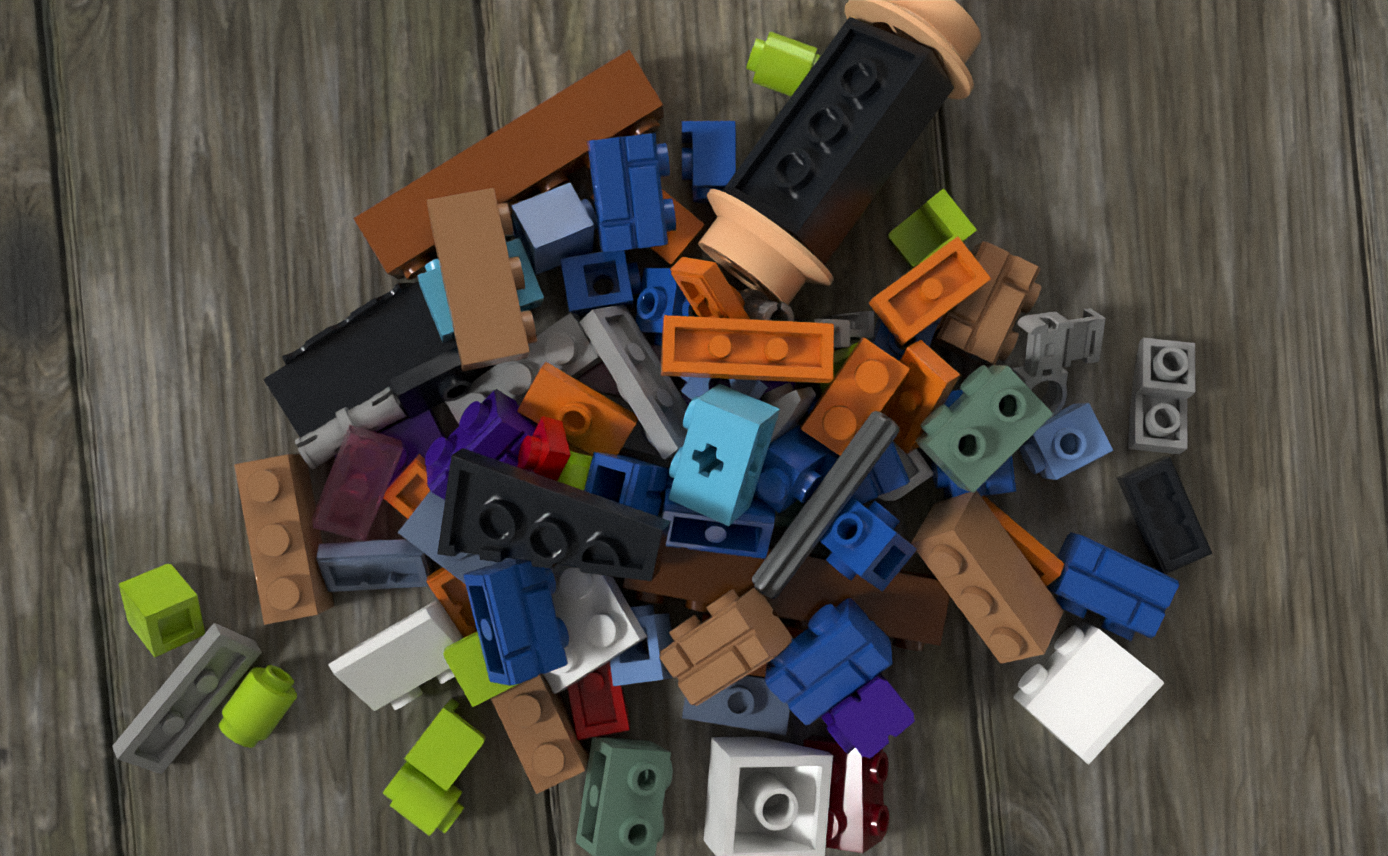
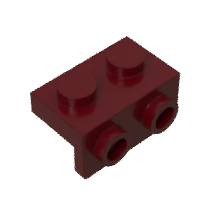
M812 735L803 739L804 747L826 751L833 755L825 848L865 853L883 840L889 827V810L884 805L883 784L886 781L889 769L887 754L881 749L869 759L865 756L862 757L856 748L847 754L833 737Z

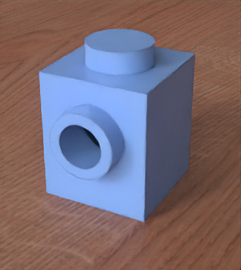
M571 183L511 206L513 235L516 239H521L535 275L561 265L560 259L586 255L593 252L594 230L598 228L597 217L590 202L587 199L580 200Z
M1089 403L1072 404L1062 409L1057 415L1047 420L1024 445L1020 446L1021 455L1033 474L1040 473L1042 478L1057 480L1114 451Z

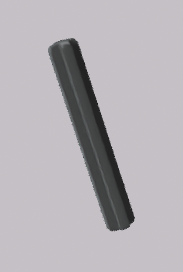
M874 411L864 422L752 577L754 587L760 593L771 599L779 597L899 433L898 425L890 417L881 412Z

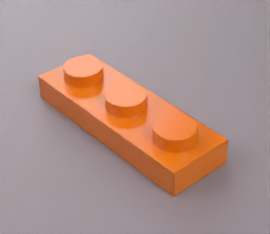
M664 315L661 376L830 383L833 380V323Z

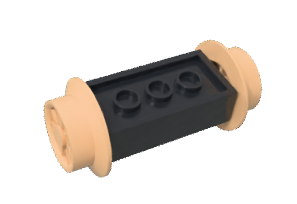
M848 0L845 5L847 21L725 188L722 191L710 189L707 193V198L717 218L698 244L710 258L750 289L761 291L769 300L778 303L783 302L787 305L791 303L805 282L823 286H830L834 278L825 267L832 254L946 98L958 100L967 98L974 88L973 78L965 63L980 44L981 33L972 17L955 0Z

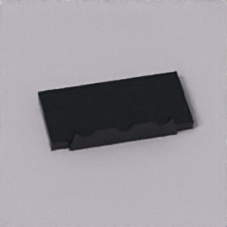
M419 281L414 285L411 282L398 283L386 294L372 299L351 312L345 320L336 325L329 326L305 341V344L299 349L283 355L282 359L285 366L263 380L299 437H302L336 418L335 412L344 407L350 410L389 386L395 392L390 382L393 378L457 347L456 339L442 342L420 288Z

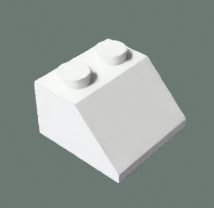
M437 599L355 646L328 665L333 674L372 710L376 711L388 703H391L393 709L397 710L422 695L423 693L419 685L436 676L440 684L455 677L443 653L445 647L464 637Z
M1083 621L1078 627L1073 625L1059 636L1054 644L1056 651L1043 665H1034L1022 676L1018 683L1020 690L1013 698L1058 740L1089 765L1161 688L1164 682L1104 632Z
M711 737L704 842L715 856H825L833 755L826 751L764 737Z

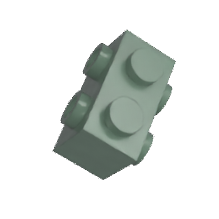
M983 365L972 372L960 386L964 393L949 408L943 404L930 413L920 426L924 432L915 440L917 445L959 488L972 493L1053 415L1049 408L1008 365H992L990 368Z
M592 737L576 843L592 856H655L657 843L661 840L664 832L662 808L665 790L670 786L673 775L670 760L671 752L648 740Z

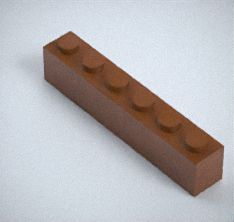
M628 50L353 219L387 274L397 279L405 276L407 280L417 278L419 274L427 272L425 265L433 261L432 259L437 256L428 215V199L494 188L497 204H508L512 220V205L569 183L570 180L567 176L583 166L591 170L587 141L654 133L660 127L658 120L664 117L663 104L631 51Z

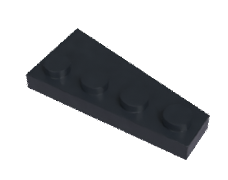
M462 448L451 455L437 554L454 557L460 552L479 554L480 560L502 562L505 558L531 561L533 567L553 569L557 564L576 566L580 568L582 573L652 581L660 572L671 521Z

